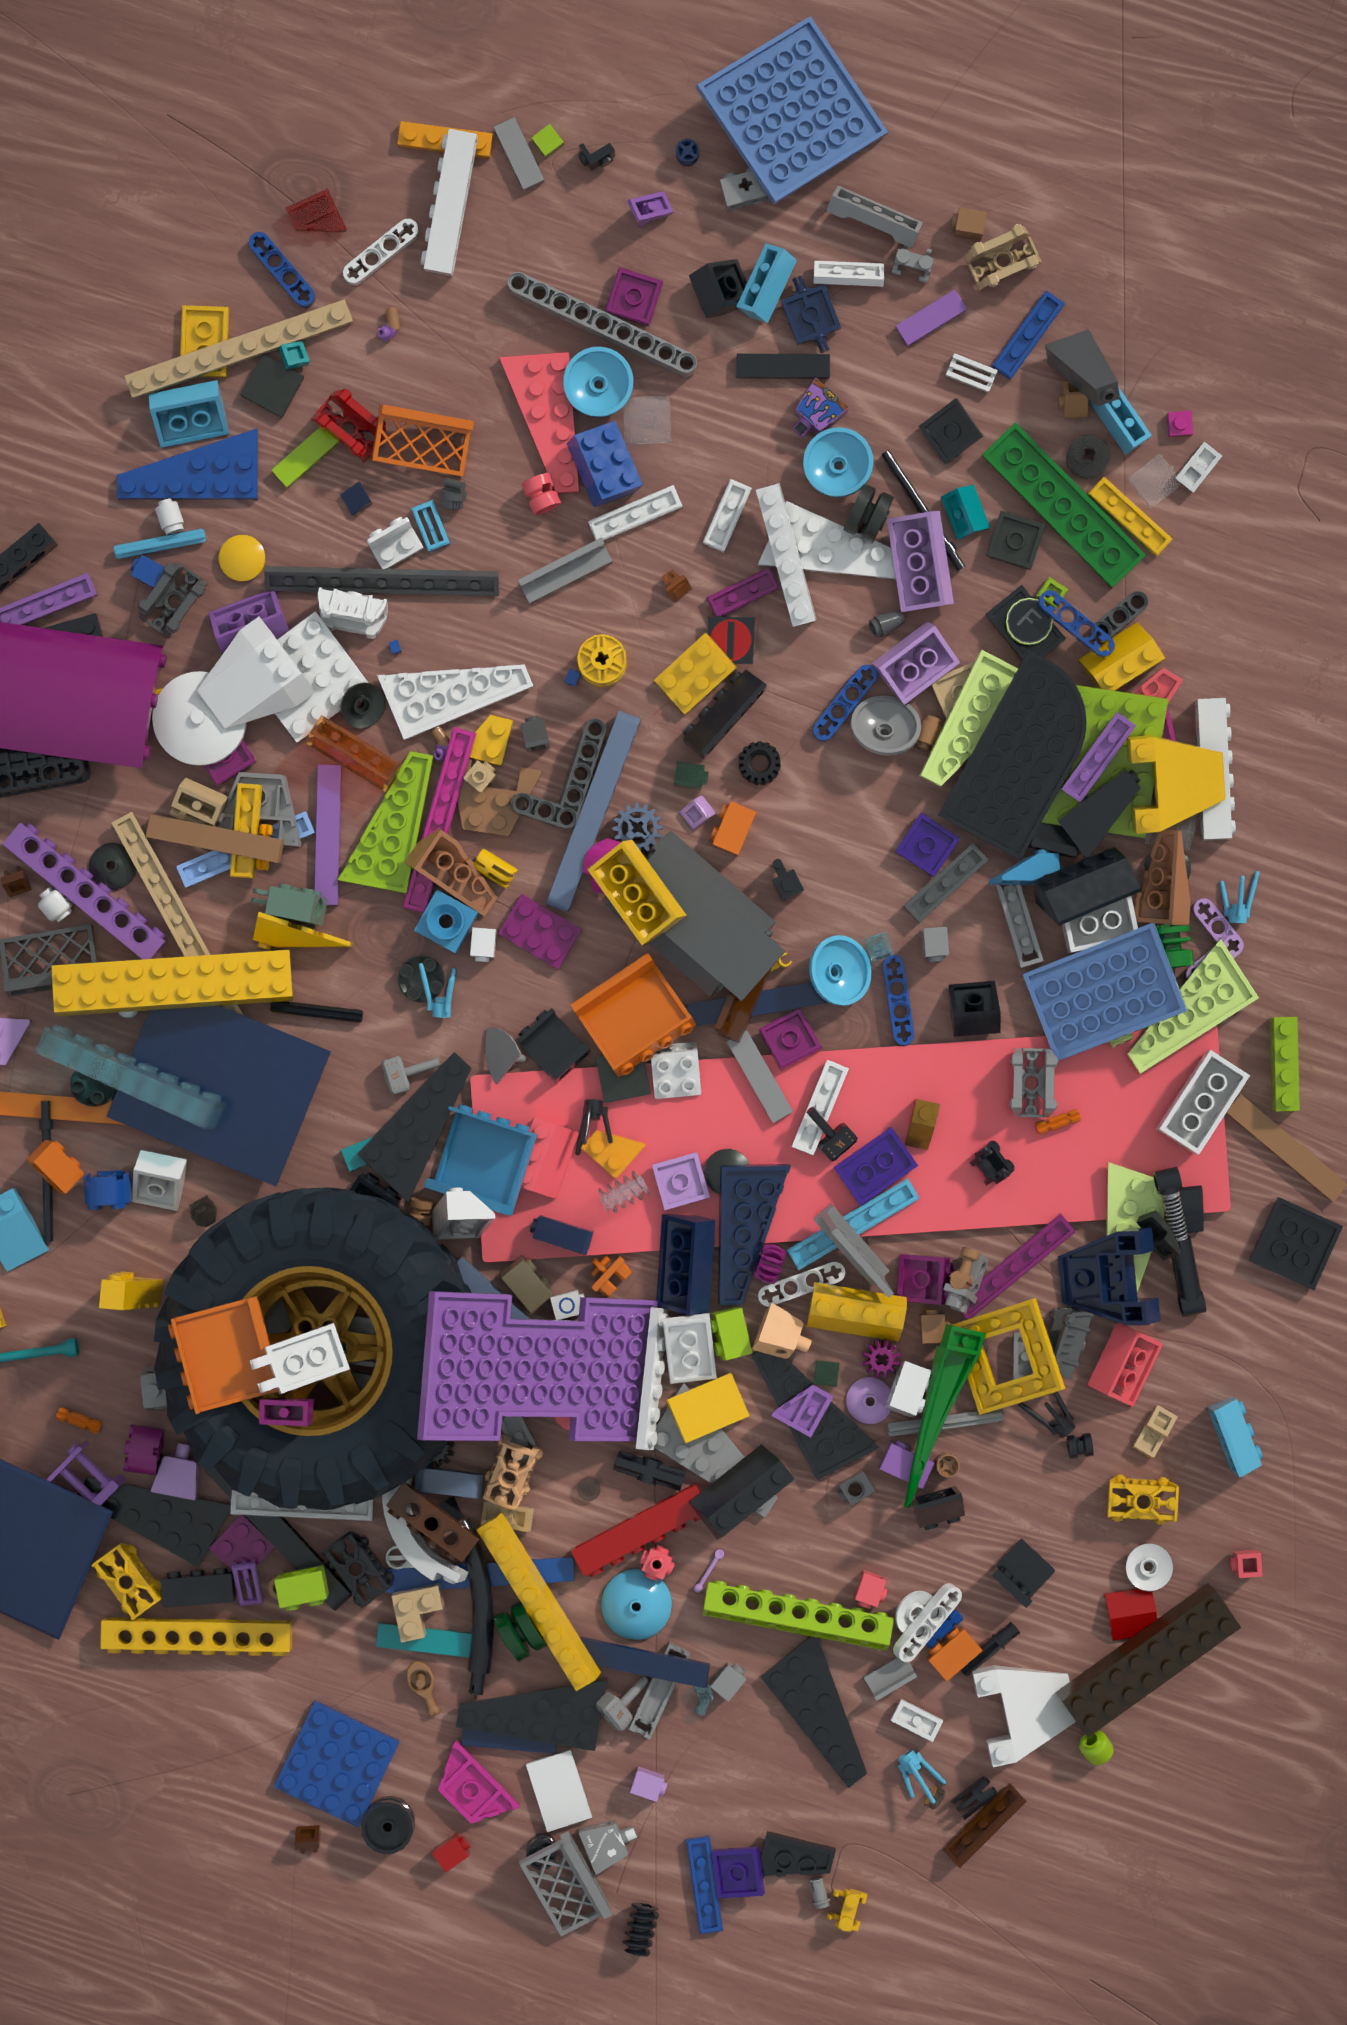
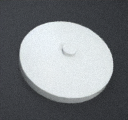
M190 672L176 677L162 689L158 695L157 707L153 708V728L160 745L172 757L189 765L206 766L224 760L238 748L246 732L247 722L225 729L197 692L209 672Z

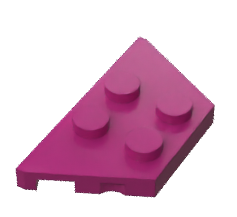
M456 1740L438 1791L470 1824L487 1817L499 1815L511 1809H517L520 1804Z

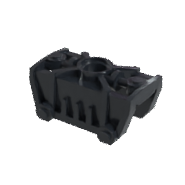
M349 1531L322 1553L329 1560V1568L338 1572L352 1592L354 1603L363 1609L392 1587L395 1578L391 1571H386L370 1549L368 1538ZM347 1537L355 1547L354 1556L346 1551L344 1540ZM332 1549L338 1553H341L344 1556L342 1558V1561L345 1563V1565H343L340 1559L333 1552H331ZM354 1563H359L362 1566V1572L358 1576H353L350 1572V1567ZM367 1574L376 1576L384 1588L379 1590L377 1587L371 1586L369 1584L370 1578ZM358 1583L360 1586L364 1585L366 1587L367 1597L358 1587Z

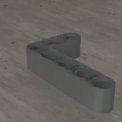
M594 718L587 720L583 724L558 804L527 793H519L510 799L509 806L512 812L560 829L572 828L578 820L606 732L604 722ZM591 723H595L599 727V733L596 736L589 733L588 728ZM584 745H588L592 749V755L589 758H585L581 753ZM577 767L582 768L585 772L583 780H578L574 776V771ZM569 790H575L578 794V799L574 803L570 802L567 798ZM519 797L524 798L527 802L524 810H519L516 807V800ZM541 804L546 805L549 809V814L545 818L538 814V808ZM563 812L569 813L571 817L568 825H564L560 821V815Z

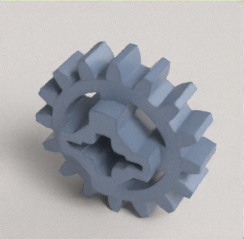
M635 803V808L633 809L626 805V812L618 811L621 818H614V822L618 826L613 827L612 830L619 833L614 839L627 841L642 838L646 842L636 844L640 851L641 848H644L649 852L648 845L654 846L656 844L654 839H661L662 837L661 834L657 833L658 830L663 829L662 825H657L661 817H654L653 815L656 810L652 809L649 812L647 810L648 804H645L643 808H639V804ZM633 813L644 814L641 818H633L631 816ZM650 821H652L654 826L652 835L647 831V825ZM623 822L628 825V832L625 836L622 833ZM632 823L636 825L642 823L644 834L640 832L633 833L634 827Z

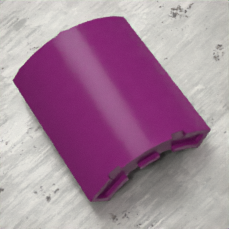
M0 622V748L143 768L145 760L149 761L151 747L147 746L152 708L157 707L158 694H155L161 668L166 666L167 655L163 654V645Z

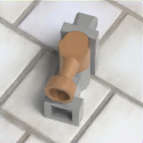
M962 1247L960 1258L963 1261L958 1271L951 1273L949 1276L951 1277L950 1284L945 1283L943 1290L949 1293L945 1305L951 1307L954 1311L966 1314L969 1302L976 1303L977 1296L975 1295L979 1290L989 1259L976 1250Z

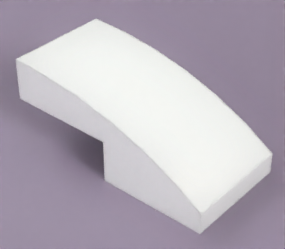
M1203 442L1175 479L1194 493L1221 459L1222 455L1206 442Z

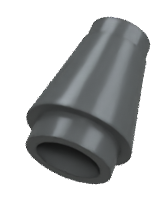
M900 610L875 615L873 619L869 620V627L874 637H884L901 626V624H904L905 618Z

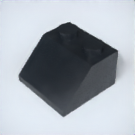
M738 259L707 263L689 275L706 318L722 316L738 309L736 306L747 284Z
M995 981L948 985L954 1037L1001 1033V1011Z

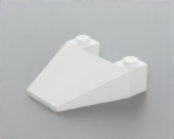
M997 1665L982 1667L972 1671L975 1692L978 1698L1000 1693L1009 1734L986 1739L989 1758L993 1767L1018 1762L1076 1722L1055 1693L1070 1682L1067 1673Z

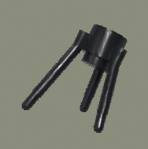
M584 1100L576 1155L580 1154L582 1143L584 1145L587 1144L590 1120L598 1121L600 1116L603 1117L608 1142H613L608 1120V1107H603L602 1100Z
M1058 1391L1053 1394L1063 1414L1060 1413L1058 1415L1048 1402L1044 1404L1054 1417L1051 1421L1053 1425L1022 1402L1018 1403L1024 1411L1047 1427L1053 1435L1058 1434L1061 1438H1064L1076 1427L1072 1422L1074 1418L1068 1412Z

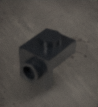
M583 143L579 145L580 153L578 157L584 167L588 165L591 171L600 165L605 167L613 162L615 150L611 143H608L592 154H589Z

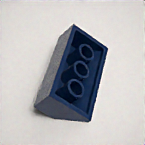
M662 1214L657 1307L686 1315L709 1313L715 1220L701 1216Z

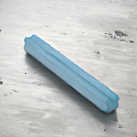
M196 529L115 545L114 554L117 559L204 543L206 535L203 529Z

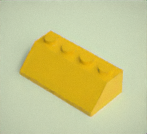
M633 840L622 841L587 869L642 946L663 934L687 916Z
M814 1282L806 1327L899 1342L906 1316L907 1297L892 1295L888 1298L884 1293Z

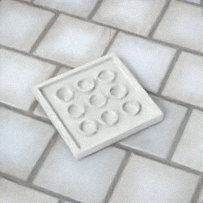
M316 611L277 639L315 692L298 706L275 713L296 742L302 740L340 711L342 697L351 686L362 682L369 683Z

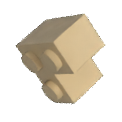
M440 1583L402 1590L392 1594L401 1643L425 1638L426 1629L422 1614L442 1610L445 1606Z

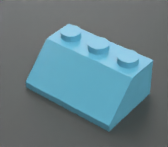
M217 380L149 394L150 412L161 448L229 434L223 399Z
M1232 1397L1208 1406L1207 1409L1231 1472L1240 1478L1262 1466L1260 1459L1263 1458L1259 1446H1254L1251 1438L1255 1436L1251 1424H1246L1243 1415L1246 1414V1410L1242 1401L1238 1402L1236 1398Z

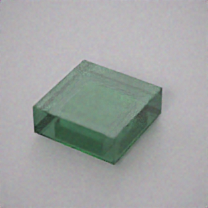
M816 1360L813 1383L837 1386L839 1362Z

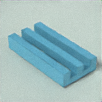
M433 500L411 508L429 553L445 545H450ZM428 507L432 509L443 541L439 542L426 509ZM420 510L424 514L435 542L433 545H430L418 514Z

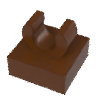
M19 866L16 867L17 872L9 874L6 870L4 871V877H1L2 886L9 897L32 890L28 878Z
M320 1825L296 1827V1850H300L302 1854H305V1849H313L314 1853H317L320 1847Z

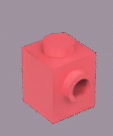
M1256 1549L1233 1551V1557L1230 1558L1231 1572H1234L1238 1578L1263 1577L1261 1553Z
M863 1570L854 1595L858 1605L871 1609L872 1606L878 1607L879 1602L883 1603L887 1594V1589L884 1588L887 1581L886 1578Z

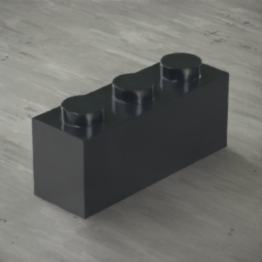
M215 1568L213 1573H204L203 1569L191 1570L188 1575H181V1571L168 1572L167 1576L161 1579L163 1608L234 1602L236 1600L233 1571H228V1568Z

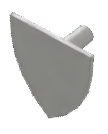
M487 1028L485 1040L487 1066L495 1084H498L515 1062L524 1063L526 1061V1055L520 1052L516 1042L506 1031L499 1028Z

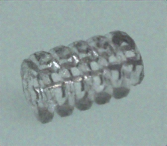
M632 1171L631 1180L624 1175L623 1184L617 1179L614 1180L615 1188L607 1184V1192H604L601 1188L598 1189V1195L608 1214L609 1209L614 1213L618 1212V1204L623 1209L626 1208L625 1200L634 1204V1196L642 1200L643 1191L648 1196L651 1195L641 1173L638 1175L635 1171Z

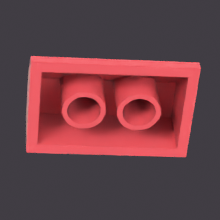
M534 1117L529 1132L537 1134L521 1187L556 1199L579 1132Z
M1117 1322L1094 1371L1091 1373L1087 1385L1134 1407L1163 1343Z

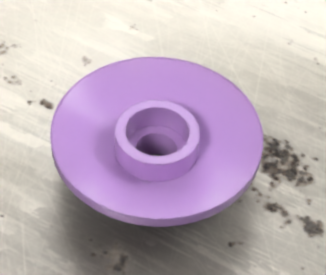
M865 1377L857 1380L851 1385L846 1396V1405L849 1413L854 1419L864 1424H875L884 1420L891 1411L885 1408L890 1388L882 1380L874 1377ZM868 1397L874 1398V1404L871 1406L866 1404Z

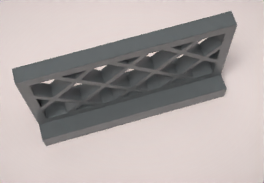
M92 924L0 939V952L5 982L3 986L4 992L9 997L52 990V972L49 971L60 956L70 961V964H78L76 963L77 960L86 952L91 956L92 963H97ZM88 931V940L83 947L73 940L79 932ZM62 935L67 941L58 950L50 943L55 936ZM39 939L44 945L35 954L27 947L32 940ZM71 942L80 948V951L73 960L63 953ZM16 943L21 947L14 958L7 954V944ZM48 946L57 952L50 964L40 957ZM25 950L34 956L27 967L17 961ZM37 960H40L47 967L42 974L36 975L30 969ZM14 964L24 969L19 978L10 979L9 971Z

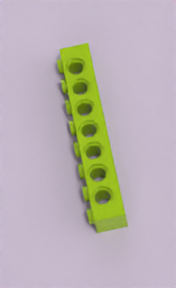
M722 1581L708 1582L702 1611L703 1616L887 1651L890 1646L894 1618L888 1617V1614L883 1612L871 1614L857 1607H853L851 1610L845 1609L837 1603L824 1605L819 1604L818 1600L810 1598L805 1599V1601L798 1600L794 1595L783 1594L778 1596L773 1595V1592L769 1590H759L757 1592L750 1590L749 1587L744 1585L731 1587ZM729 1596L734 1599L735 1603L733 1605H726L722 1599ZM754 1601L758 1608L750 1610L747 1608L746 1602ZM772 1605L778 1606L781 1613L772 1614L769 1607ZM800 1610L804 1617L797 1619L793 1616L792 1611ZM822 1614L826 1617L827 1622L819 1623L815 1616ZM838 1620H848L850 1627H841ZM862 1624H870L873 1627V1631L865 1632L862 1629Z

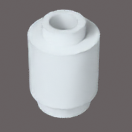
M165 499L158 502L159 506L155 508L161 529L165 530L166 535L183 531L184 521L177 501L172 502L171 499Z

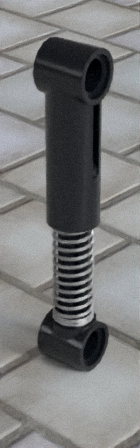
M1177 1167L1154 1171L1155 1187L1157 1193L1163 1197L1164 1208H1166L1164 1212H1167L1165 1216H1168L1166 1218L1168 1220L1167 1224H1169L1168 1226L1172 1230L1181 1249L1180 1255L1171 1258L1182 1317L1204 1313L1207 1311L1206 1303L1200 1287L1191 1236L1186 1232L1185 1217H1183L1181 1197H1179V1191L1182 1189L1179 1170Z

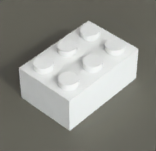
M1129 896L1062 924L1068 954L1085 950L1138 929L1132 897Z

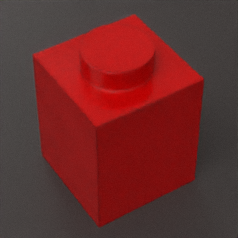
M456 1832L436 1846L432 1854L446 1873L469 1857V1848L471 1847L464 1836L460 1837Z

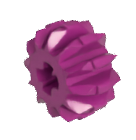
M766 1243L761 1249L758 1263H756L754 1277L761 1282L775 1284L784 1265L785 1250L780 1248V1246Z
M875 1339L876 1348H873L868 1343L866 1346L871 1352H862V1356L869 1358V1360L862 1361V1365L871 1364L866 1372L870 1374L875 1369L874 1378L878 1379L880 1371L884 1379H887V1370L895 1374L896 1371L892 1368V1365H901L899 1361L894 1360V1358H899L901 1353L896 1352L892 1354L897 1346L893 1344L887 1349L889 1344L887 1339L883 1341V1346H880L879 1340ZM886 1354L887 1357L885 1359L887 1362L885 1364L881 1362L876 1364L875 1361L878 1360L876 1355Z

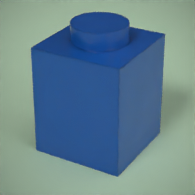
M141 555L140 559L136 558L130 569L132 571L131 576L152 589H154L164 574V566L144 555Z

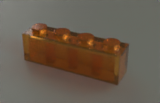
M321 715L310 731L306 742L307 745L385 793L397 777L396 775L402 765Z

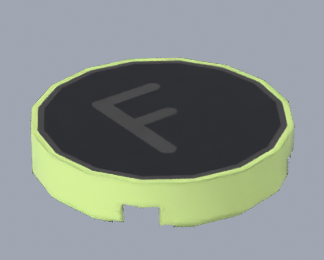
M1026 598L1019 600L1012 605L1006 616L1007 632L1013 640L1023 645L1040 643L1048 636L1052 629L1053 619L1039 608L1038 599Z

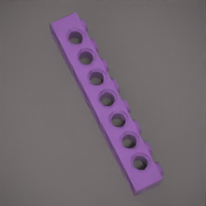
M20 822L3 842L6 848L141 959H155L168 943L163 939L166 935L157 927L151 929L145 923L148 920L138 912L135 914L128 910L130 905L120 897L117 900L110 895L111 889L102 882L99 885L92 880L93 875L84 867L79 870L73 865L76 861L67 853L61 855L55 849L58 846L48 838L43 840L37 834L40 831L32 824L28 823L25 825ZM31 841L38 843V849L35 853H29L27 849ZM49 856L56 858V864L52 868H47L45 864ZM71 870L74 873V879L72 882L66 883L63 876L65 872ZM86 885H90L92 888V894L88 898H84L81 894L82 888ZM104 900L110 902V909L106 913H102L99 908L100 903ZM121 915H126L129 920L126 927L120 928L117 920ZM139 930H144L147 937L145 941L139 943L135 935Z

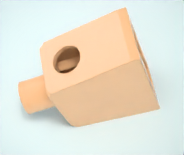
M771 1303L763 1315L752 1350L787 1359L795 1349L807 1353L812 1340L800 1335L804 1325L801 1320Z

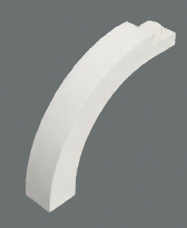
M413 1477L407 1481L409 1485L412 1484ZM400 1485L383 1494V1510L388 1529L396 1546L407 1561L420 1573L433 1581L441 1579L442 1575L445 1581L452 1584L465 1581L469 1573L468 1571L439 1556L426 1543L420 1532L416 1534L406 1526L408 1524L406 1520L402 1517L398 1520L387 1512L389 1508L386 1504ZM411 1503L406 1506V1511L408 1514L413 1515Z

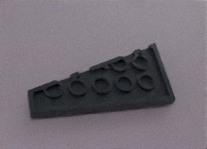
M758 1351L751 1354L778 1407L813 1384L788 1359ZM832 1401L811 1438L789 1426L817 1480L880 1448Z
M809 1636L764 1672L761 1678L847 1787L850 1788L865 1776L867 1771L817 1637Z

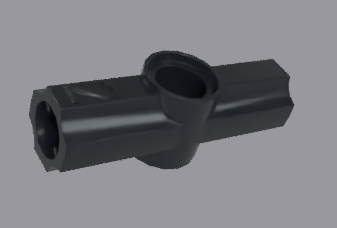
M621 1450L618 1452L613 1470L634 1476L639 1481L652 1485L659 1484L677 1491L681 1490L686 1471L665 1465L657 1459L647 1456L640 1457Z

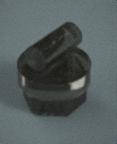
M207 1195L189 1205V1213L197 1226L208 1227L216 1222L217 1208Z

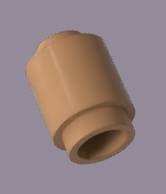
M925 715L924 719H921V732L916 742V747L924 751L932 749L942 729L943 721L934 716Z

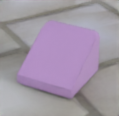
M701 795L679 813L689 826L695 830L711 818L715 811Z

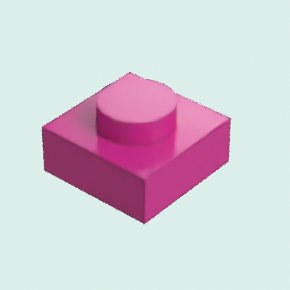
M1191 411L1167 413L1169 437L1193 435Z

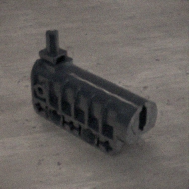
M0 748V798L82 784L89 780L91 776L90 765L87 760ZM56 770L57 775L54 779L51 780L50 775L53 771ZM10 778V784L5 788L4 783Z

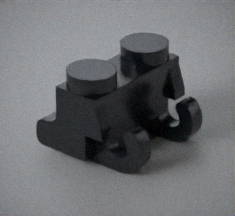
M993 1140L976 1151L974 1154L976 1158L969 1162L971 1166L977 1165L987 1179L983 1182L986 1185L993 1181L998 1184L1014 1171V1164L1002 1156L999 1144Z

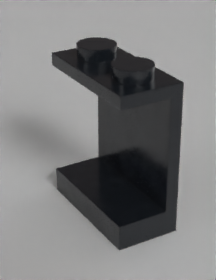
M551 1008L548 1012L546 1010L541 1012L536 1017L537 1022L532 1027L526 1026L518 1034L520 1037L517 1040L518 1044L557 1084L591 1053V1050L585 1042L582 1043L557 1017L553 1008Z

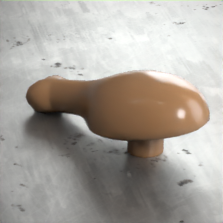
M415 1661L407 1669V1683L414 1693L425 1700L427 1714L430 1717L438 1715L440 1708L435 1704L432 1695L435 1683L434 1675L425 1663Z

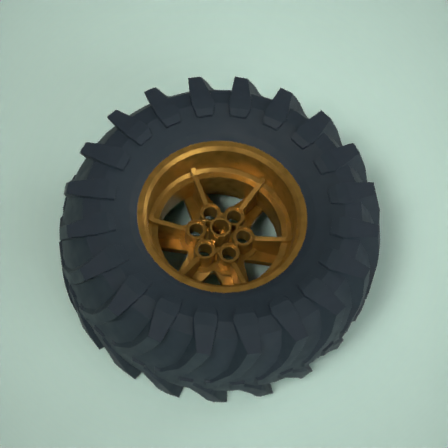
M329 1187L295 1189L283 1193L278 1192L254 1200L235 1210L206 1230L193 1244L185 1259L173 1271L164 1293L167 1295V1298L156 1318L154 1342H159L154 1366L158 1390L165 1389L167 1417L177 1435L184 1432L194 1458L208 1472L215 1467L216 1471L233 1490L249 1497L253 1492L259 1498L279 1508L287 1509L305 1506L307 1509L332 1510L352 1503L366 1502L404 1484L418 1471L424 1469L449 1442L447 1440L417 1439L429 1291L472 1293L469 1286L464 1283L457 1261L448 1248L443 1244L438 1245V1240L423 1222L410 1214L403 1215L400 1209L389 1202L375 1196L356 1194L355 1191ZM323 1286L339 1290L340 1292L326 1310L320 1313L303 1287ZM258 1296L264 1322L266 1323L274 1307L283 1299L293 1329L290 1332L268 1334L270 1345L306 1333L302 1330V1323L305 1320L311 1323V1331L324 1327L326 1322L330 1320L335 1324L340 1341L347 1345L345 1357L348 1365L350 1362L377 1360L373 1374L362 1391L351 1368L321 1379L342 1405L332 1408H313V1424L309 1426L259 1424L260 1400L263 1398L307 1399L319 1380L279 1394V1392L269 1393L196 1414L195 1410H190L187 1396L191 1394L189 1387L183 1385L180 1372H183L184 1368L182 1362H177L174 1349L178 1348L176 1338L171 1339L168 1325L172 1324V1318ZM360 1306L369 1316L376 1334L350 1331L349 1328Z

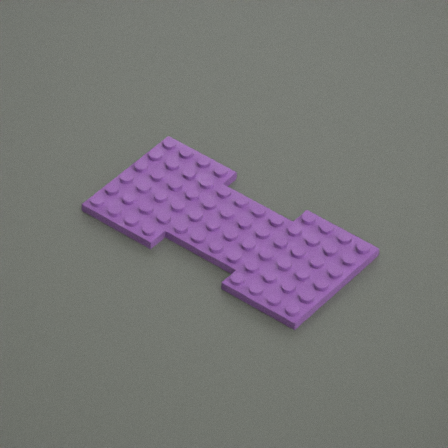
M429 1291L418 1440L500 1441L502 1416L570 1417L569 1440L637 1441L651 1307L657 1308V1300L580 1297L578 1321L510 1319L512 1295Z

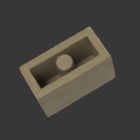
M521 1255L502 1270L500 1275L503 1281L532 1313L553 1296L550 1289L553 1286L545 1276L540 1277L536 1272L538 1267L530 1258L526 1260Z

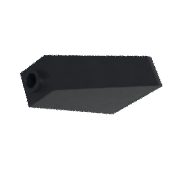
M1124 767L1083 798L1081 802H1078L1057 818L1060 825L1086 858L1091 855L1140 790L1137 783L1141 780L1133 770L1128 772Z

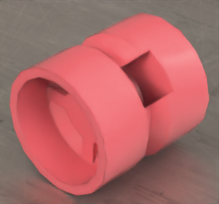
M549 473L534 476L521 484L526 497L531 498L529 505L534 515L549 512L561 505L557 491H552L554 484Z

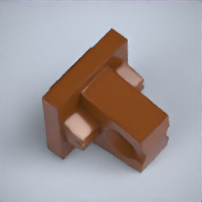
M670 570L661 577L666 585L665 590L673 603L692 589L687 578L684 575L679 576L674 570Z

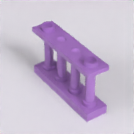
M87 1440L81 1445L76 1443L67 1451L69 1457L46 1480L53 1482L61 1474L82 1497L91 1500V1502L97 1505H102L126 1479L121 1474L117 1475L114 1479L111 1476L107 1477L82 1452L90 1443ZM75 1458L101 1483L100 1487L103 1490L98 1495L95 1492L92 1493L67 1468Z

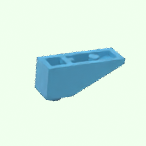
M1046 849L1036 850L1035 855L1024 858L990 879L989 885H1033V880L1060 870L1059 853H1049V850Z

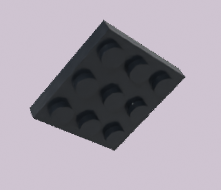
M1277 1197L1249 1261L1315 1290L1343 1226Z

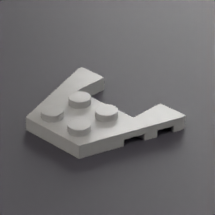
M238 772L227 799L229 801L224 813H221L218 820V827L234 830L237 783L262 785L260 820L280 821L278 839L285 840L283 846L301 847L286 776Z

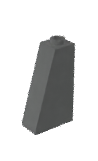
M1089 329L1045 345L1048 364L1097 406L1120 399L1118 381Z

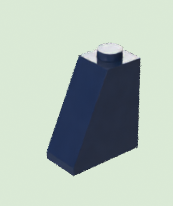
M539 1215L538 1219H533L530 1232L534 1233V1239L583 1255H587L594 1233L592 1230L543 1215Z

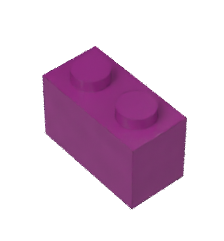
M263 1398L260 1400L259 1424L309 1426L313 1424L314 1399Z

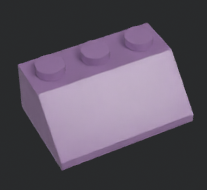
M927 621L871 664L886 685L905 705L958 665L960 661L935 625Z

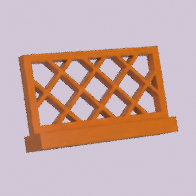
M379 404V416L371 460L463 477L474 421ZM384 419L393 421L398 428L388 437L382 430ZM398 422H402V423H406V424H404L402 427H400V425L398 424ZM413 424L416 425L420 434L410 441L403 429ZM420 426L429 427V428H427L426 430L423 431ZM433 428L438 429L443 436L435 444H432L426 435ZM443 430L451 432L446 435ZM400 432L407 443L396 450L389 439ZM455 433L464 434L463 444L455 449L448 438ZM381 434H382L385 439H383V440L380 442ZM423 436L430 447L419 454L412 443ZM446 440L452 452L442 458L435 447ZM387 441L394 453L387 458L378 457L379 447ZM410 446L417 457L410 462H405L399 453ZM433 450L440 461L433 466H427L422 457ZM454 454L460 461L458 471L450 470L444 462ZM397 456L399 460H394L391 458ZM420 460L422 464H416L414 462ZM442 463L444 468H438L437 466Z

